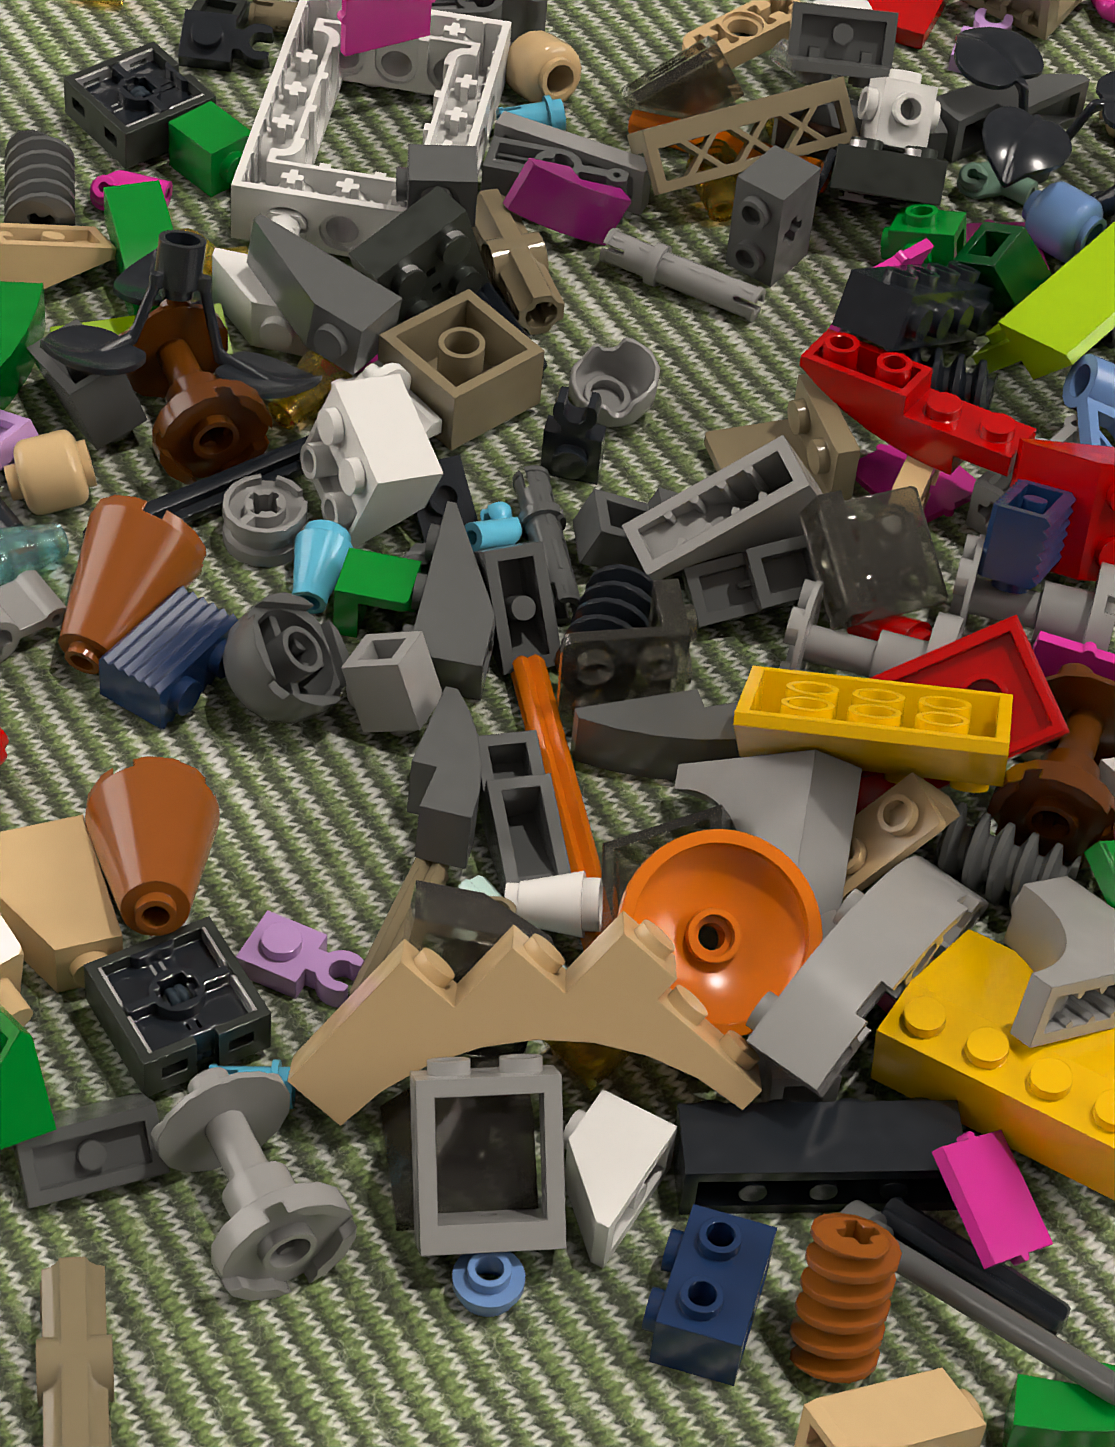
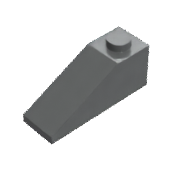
M259 214L254 218L246 263L304 345L354 375L378 354L379 334L397 325L402 297L266 216Z

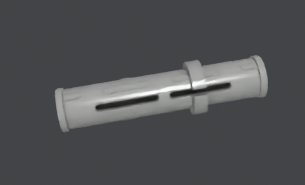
M612 228L604 239L603 243L613 247H609V249L601 248L600 261L642 276L643 283L656 287L660 283L744 317L750 322L756 319L761 310V306L753 303H757V301L764 302L766 289L763 287L754 286L672 253V247L664 243L658 242L654 246L624 234L615 228Z

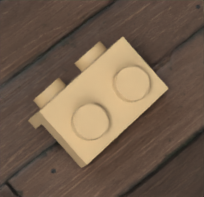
M912 772L855 815L842 902L855 888L863 891L956 820L960 814L950 797Z

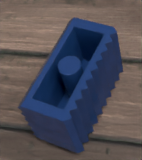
M1018 479L1004 495L999 497V500H996V503H993L977 574L992 579L991 585L1008 593L1025 594L1028 590L1037 586L1062 558L1059 552L1065 546L1062 540L1068 535L1065 528L1071 523L1068 517L1073 512L1071 505L1076 501L1073 493L1036 482Z
M184 586L178 587L99 659L100 695L154 726L165 729L168 721L172 722L176 714L184 716L194 708L201 692H204L207 684L212 685L215 677L220 679L226 677L222 656L230 628L238 619L234 613L228 615L224 608L218 609L214 602L208 604L204 597L198 598L194 591L188 593Z

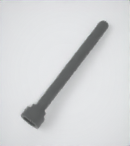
M860 1200L849 1203L840 1212L874 1221L894 1235L893 1229L887 1225L885 1215ZM898 1241L902 1256L898 1270L895 1273L1115 1406V1371Z

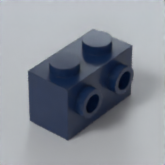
M693 1204L685 1231L672 1228L667 1240L661 1264V1271L671 1273L667 1288L664 1290L653 1286L646 1306L642 1330L654 1333L649 1362L731 1386L735 1385L769 1270L777 1227Z

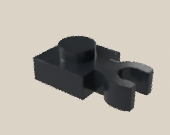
M185 9L177 55L179 66L231 72L233 59H242L246 65L253 69H267L270 67L269 52L256 51L252 46L259 42L273 44V28L266 24H253L242 30L238 29V15Z
M562 386L555 400L553 416L548 415L545 424L540 466L547 469L550 476L597 485L602 470L606 426L596 424L602 405L601 396L599 393L592 392L587 407H576L568 400L569 387Z

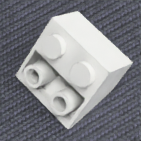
M400 373L335 382L322 409L318 413V417L300 453L303 472L308 479H312L321 499L323 519L336 522L346 528L351 535L353 548L360 546L425 508L444 474Z

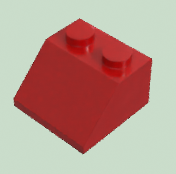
M1020 438L1010 487L1018 479L1072 492L1076 498V501L1071 505L1073 512L1068 517L1071 523L1065 528L1068 535L1062 540L1065 546L1059 552L1062 558L1049 572L1076 580L1096 582L1102 562L1115 565V447Z

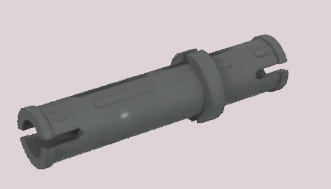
M530 465L524 467L529 482L528 487H526L523 474L519 470L512 477V486L516 492L521 511L518 519L522 527V535H524L528 542L543 541L557 624H567L571 622L566 603H570L572 613L574 614L581 597L563 533L566 528V517L563 509H560V506L555 503L548 470L542 466Z

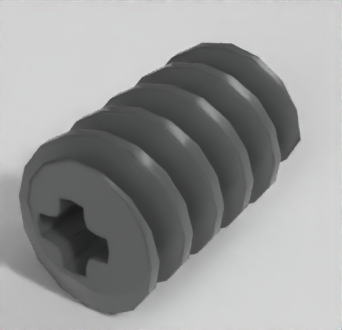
M35 130L18 131L9 139L5 147L4 223L75 226L74 153L69 145L43 132Z
M961 802L956 807L960 816L945 827L935 850V866L938 864L940 870L955 880L962 875L961 884L976 894L986 885V901L993 906L1001 904L1010 895V911L1015 898L1022 890L1023 884L1068 876L1075 881L1081 862L1080 855L1069 867L1063 866V845L1060 843H1056L1045 857L1038 855L1039 834L1034 832L1020 847L1014 845L1015 824L1010 822L997 836L991 835V814L984 812L973 826L966 824L968 805L964 802Z

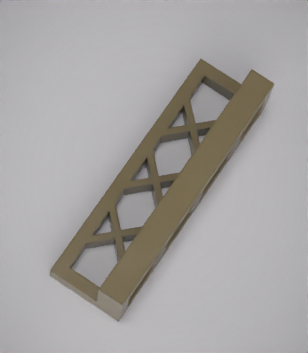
M844 76L627 134L631 153L636 155L644 154L654 196L746 170L762 156L747 159L752 148L763 155L771 149L757 140L768 119L777 118L794 129L784 150L798 157L830 147H836L838 143H850L852 136H859ZM833 102L841 134L826 138L807 125L817 106ZM804 110L799 120L789 115L790 113ZM755 123L749 134L738 128ZM724 131L744 142L734 163L727 165L707 153L717 133ZM802 135L812 140V142L797 145ZM704 137L699 148L689 142L690 140ZM677 145L694 157L683 177L667 181L658 149ZM702 162L713 168L696 173Z

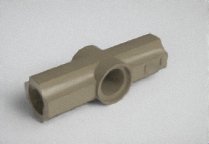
M498 189L480 191L477 195L475 227H472L489 281L495 290H500L508 308L520 325L529 331L530 335L549 332L557 321L563 319L565 303L549 274L548 255L543 238L539 232L528 233L521 217L504 206L502 202L506 196L500 194Z
M86 1257L59 1258L57 1263L41 1270L40 1321H42V1338L36 1339V1384L38 1407L43 1406V1447H112L109 1402H115L112 1334H107L105 1266L96 1265Z

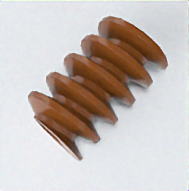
M827 1213L815 1218L811 1225L810 1234L814 1242L808 1245L805 1254L808 1267L804 1268L800 1285L803 1291L798 1294L795 1302V1310L798 1316L794 1317L789 1331L797 1345L791 1349L789 1359L799 1370L814 1378L832 1383H853L865 1379L876 1369L880 1356L879 1346H881L885 1333L884 1322L887 1320L891 1306L889 1298L892 1296L895 1287V1272L898 1270L902 1252L898 1241L893 1235L874 1221L852 1214Z

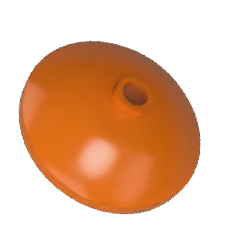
M727 829L692 832L656 850L641 864L632 876L623 894L618 911V916L624 911L639 925L645 919L651 921L670 938L675 946V950L672 953L675 955L677 980L670 988L673 990L677 985H681L694 994L708 1012L705 1019L724 1035L729 1030L735 1031L740 1036L753 1032L752 1029L746 1026V1023L756 1005L769 991L777 996L782 993L806 960L820 945L823 935L821 915L815 895L807 879L795 863L771 843L745 832ZM703 925L713 927L718 934L719 940L714 950L704 948L699 942L698 934Z

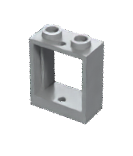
M539 1054L503 1055L499 1057V1067L471 1068L470 1058L438 1057L427 1060V1070L410 1071L415 1245L420 1256L566 1249L562 1074L553 1065H543V1056ZM539 1093L542 1208L438 1213L435 1098Z

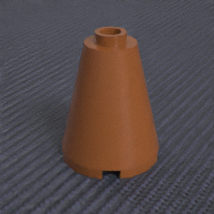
M112 495L100 499L89 516L58 639L59 646L65 653L66 661L83 673L97 674L99 672V659L178 587L184 586L187 590L202 572L204 565L202 563L207 553L206 547L198 534L181 518L166 510L162 519L143 511L148 502L146 500L132 496Z
M145 756L133 759L132 767L114 774L112 768L100 776L88 793L86 826L122 919L132 930L148 936H161L172 933L186 922L220 821L219 803L216 794L214 796L213 792L206 785V778L196 768L174 758Z

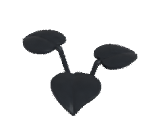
M996 27L972 28L956 34L954 59L958 69L967 80L976 86L991 90H1004L1013 85L1018 90V108L1004 106L993 110L986 117L982 130L987 158L1003 188H1007L1028 177L1037 181L1038 184L1046 181L1051 171L1060 168L1069 160L1072 152L1071 140L1094 113L1102 111L1105 123L1115 129V71L1103 75L1098 80L1096 93L1100 99L1092 100L1065 131L1058 124L1042 119V116L1039 114H1035L1032 117L1028 113L1029 86L1026 79L1040 76L1044 68L1042 55L1031 41L1016 32Z
M184 230L161 232L159 234L158 247L129 266L116 278L113 288L114 294L128 303L140 306L132 327L127 333L119 336L110 330L100 327L72 325L49 333L44 341H40L39 347L60 363L82 372L104 376L126 374L139 369L146 362V353L133 345L139 340L152 306H159L165 299L179 302L190 300L192 304L203 306L214 361L220 365L215 370L217 379L242 381L256 389L261 399H279L293 396L312 389L322 382V375H313L264 354L241 351L231 356L224 350L211 295L212 277L203 274L207 241L199 234Z

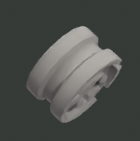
M261 474L246 476L233 483L225 492L222 505L224 519L223 543L227 552L236 560L253 567L270 568L285 565L294 560L295 536L304 530L307 524L308 501H305L303 498V489L292 480L277 475L276 481L262 480Z

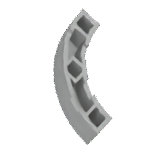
M921 856L904 859L886 873L865 894L855 888L847 896L834 916L833 923L836 926L810 955L782 993L777 996L769 991L756 1005L746 1023V1026L753 1030L746 1040L747 1043L759 1055L822 1098L872 1032L871 1029L866 1027L868 1023L864 1018L886 993L897 1001L909 982L930 964L932 956L937 958L968 929H973L988 908V902Z

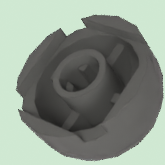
M287 592L269 594L253 605L230 628L222 656L225 675L235 696L248 710L261 719L278 724H292L309 720L337 704L343 697L340 696L341 689L346 687V680L341 667L349 658L348 650L340 633L332 622L327 620L320 625L315 617L307 612L314 605L303 597Z

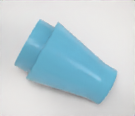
M319 519L308 522L304 530L297 533L294 539L292 594L303 597L314 605L307 610L309 614H318L325 611L328 599L337 584L349 547L353 548L351 535L348 530L342 525L329 520Z

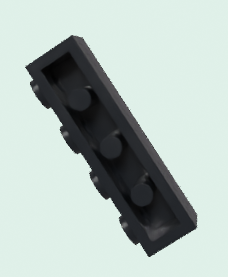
M949 261L947 267L935 262L851 269L832 325L891 351L976 340L977 335L982 334L991 321L994 304L990 300L995 287L979 281L981 272L977 269L955 261Z

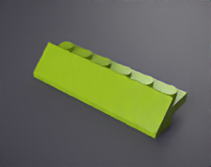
M1115 221L998 321L999 324L986 333L989 342L972 356L976 364L981 359L987 360L989 374L1022 361L1034 380L1073 365L1115 327Z

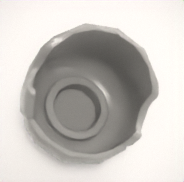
M623 338L617 346L609 348L601 347L598 343H595L583 355L582 359L578 360L571 368L568 386L569 396L576 407L583 408L588 406L592 392L599 393L602 405L596 423L607 427L630 425L652 407L659 381L660 366L652 350L635 339Z

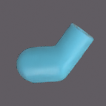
M496 502L488 505L487 509H482L479 518L481 521L470 522L465 525L473 551L513 545L517 543L522 535V527L518 517L512 516L511 506L505 502Z

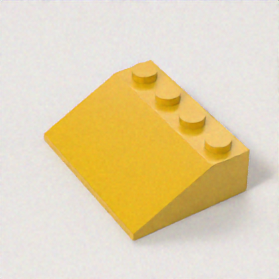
M752 666L734 712L733 726L740 757L816 749L862 768V771L885 773L884 779L892 783H899L913 772L923 779L950 781V787L959 791L982 793L989 790V785L1003 787L1010 744L1013 694Z
M968 929L909 982L876 1030L871 1078L910 1098L924 1097L930 1100H957L961 1124L983 1135L1002 1130L1011 1149L1115 1201V1028L1029 1048L1010 1034L1029 979L1034 971L1014 950Z

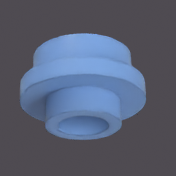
M511 1252L462 1254L454 1265L452 1273L454 1293L463 1306L475 1315L482 1317L501 1315L515 1305L523 1294L525 1271L520 1260ZM493 1274L500 1278L489 1281L480 1278L478 1275Z

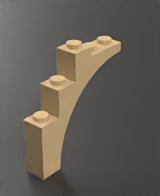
M624 911L567 969L562 967L565 964L564 958L548 940L536 933L529 938L513 925L458 983L452 980L455 974L451 967L436 952L429 948H423L419 951L404 939L293 1055L287 1080L341 1126L381 1091L410 1076V1071H419L426 1067L428 1059L454 1057L487 1046L532 1040L597 1043L649 1056L698 1078L742 1110L762 1091L759 1065L757 1064L760 1058L757 1052L735 1031L729 1030L724 1035L705 1019L708 1015L706 1008L688 989L681 985H677L673 990L670 988L677 980L676 959L672 953L675 950V946L670 938L651 921L645 919L639 925Z

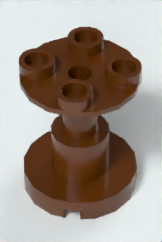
M165 299L157 309L149 313L139 340L133 345L146 353L145 364L135 371L126 373V376L133 390L142 396L166 397V405L159 412L152 428L153 449L170 477L190 485L197 482L196 478L209 477L264 454L270 443L266 433L269 426L272 429V417L256 389L239 380L217 379L213 375L216 368L220 365L214 361L203 306L192 304L190 300L179 302ZM216 313L222 345L227 352L228 331ZM131 327L127 331L120 333L119 336L127 333Z
M1068 663L1061 666L1057 674L1047 676L1046 680L1070 731L1069 735L1048 743L1054 749L1046 751L1041 755L1040 760L1036 759L1015 764L1005 772L1003 787H995L987 813L991 814V817L994 818L998 825L995 832L996 836L1009 822L1015 824L1014 845L1020 847L1034 832L1039 834L1038 855L1045 857L1056 843H1060L1063 845L1062 865L1064 866L1065 861L1074 862L1081 855L1079 869L1090 867L1084 854L1085 851L1099 841L1115 840V798L1108 787L1100 781L1101 774L1098 767L1101 759L1115 757V681L1094 674L1086 665Z

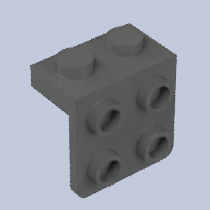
M793 1L785 65L790 70L797 71L796 78H799V81L819 83L830 80L832 75L849 76L848 84H852V87H869L870 78L889 77L890 69H895L892 67L899 13Z

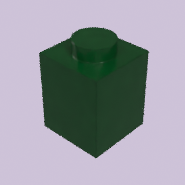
M984 221L953 259L955 262L977 269L981 272L978 280L995 287L990 300L994 304L995 311L1009 313L1052 276L1026 227Z

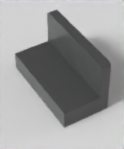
M134 1093L54 1113L53 1117L57 1130L12 1145L25 1204L29 1208L170 1173L169 1167L159 1157L151 1141V1132L160 1123L156 1104L142 1093Z

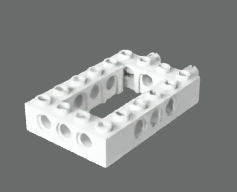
M299 0L231 184V238L250 240L253 220L259 214H262L326 253L350 257L349 253L407 209L406 202H396V178L386 177V173L375 172L374 175L334 169L331 168V164L320 163L319 166L314 165L342 81L362 83L369 87L381 86L413 91L420 95H434L431 124L425 123L423 144L477 146V169L479 175L495 120L496 109L499 106L506 82L505 75L512 22L431 9L429 36L345 57L340 51L341 22L336 16L337 12L342 10V0Z

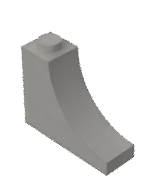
M781 435L623 524L622 527L645 573L654 582H657L684 568L712 558L744 552L749 548L837 528L840 525L817 482L784 435Z
M816 749L678 764L675 790L722 807L732 820L737 831L759 837L781 850L795 863L807 879L818 903L820 914L833 909L838 911L842 905L862 768Z
M1068 876L1023 884L1021 892L1012 904V917L1003 942L1025 960L1034 972L1029 979L1010 1034L1029 1048L1115 1028V909Z

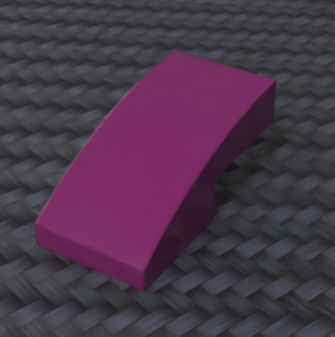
M529 157L502 203L508 210L541 226L577 239L605 246L606 244L603 242L606 235L612 228H616L632 201L621 188L581 180L570 166Z

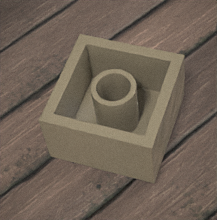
M470 289L379 334L378 360L384 365L392 362L399 363L410 374V390L442 419L441 433L435 435V437L451 451L540 403L545 351Z

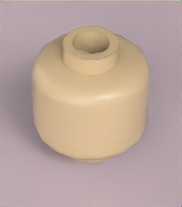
M542 30L529 31L519 36L510 45L505 78L510 88L530 103L542 102V97L545 95H550L552 100L561 99L562 102H565L578 86L582 66L579 55L566 42Z
M57 430L18 441L13 450L15 463L4 466L12 500L25 499L28 509L36 515H46L83 505L88 500L89 488L97 486L85 439L76 441L74 436L66 430Z

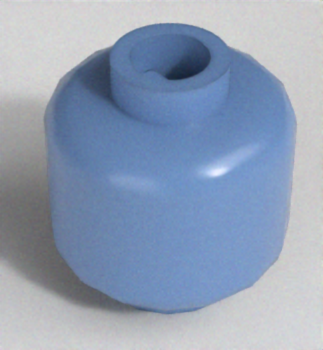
M1063 181L1051 183L1042 191H1034L1025 202L1022 210V218L1026 220L1025 227L1036 247L1064 263L1073 258L1107 227L1106 220L1103 218L1101 203L1089 194Z

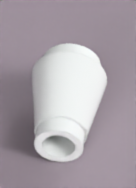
M585 871L524 880L520 881V883H506L505 898L511 900L516 905L515 921L519 925L584 938L585 931L601 932L603 916L602 878L586 877Z

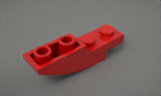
M828 329L800 357L799 366L834 403H837L845 413L865 429L917 461L948 475H951L963 461H967L1008 477L1014 469L1019 439H1035L1036 428L1015 421L1009 415L992 412L963 401L952 393L939 392L930 388L933 368L912 361L904 354L889 352L860 341L849 333Z

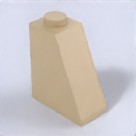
M83 815L0 832V915L21 945L24 961L57 993L85 988L84 964L123 950V935Z
M938 1368L819 1397L804 1404L794 1447H980L987 1424L984 1422L981 1408L972 1394L965 1389H959L943 1368Z

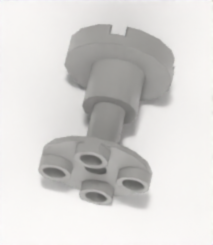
M980 534V537L967 535L948 613L964 618L961 638L963 637L968 614L998 621L1017 614L1023 627L1034 629L1031 640L1033 642L1036 641L1041 630L1082 644L1093 642L1097 645L1098 649L1108 652L1115 624V565L1101 563L1094 592L1046 581L1043 593L1028 590L1025 594L1008 593L993 587L990 580L977 578V570L986 535Z
M805 579L798 606L792 608L786 628L784 643L790 644L786 661H782L779 668L805 671L807 662L870 678L960 639L964 618L939 612L929 641L882 630L878 641L817 626L823 599L824 583L818 580L815 582Z
M213 1067L197 1074L188 1084L189 1094L181 1099L165 1115L163 1121L153 1128L151 1141L159 1157L168 1167L184 1172L211 1171L222 1167L229 1181L222 1192V1202L231 1219L222 1226L211 1245V1263L217 1275L221 1278L225 1289L231 1296L249 1301L273 1299L291 1293L292 1291L287 1280L293 1279L302 1273L305 1274L309 1284L325 1275L345 1257L356 1238L357 1226L352 1219L354 1216L346 1199L337 1187L321 1182L295 1183L285 1164L267 1161L261 1146L280 1129L289 1113L290 1093L280 1075L276 1073L253 1071L237 1072L229 1075L226 1069Z

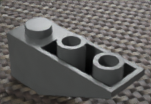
M447 501L441 525L431 523L428 531L425 560L431 561L428 575L418 573L415 580L411 609L418 611L415 625L404 624L402 632H423L442 692L446 686L456 688L462 697L481 701L494 651L495 613L457 503Z

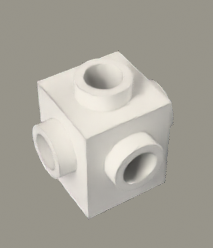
M890 69L889 77L870 78L869 87H864L858 102V118L862 119L859 137L883 141V148L899 152H905V146L908 145L927 148L929 133H933L936 130L940 119L941 105L939 101H936L938 87L921 84L922 74L900 69Z

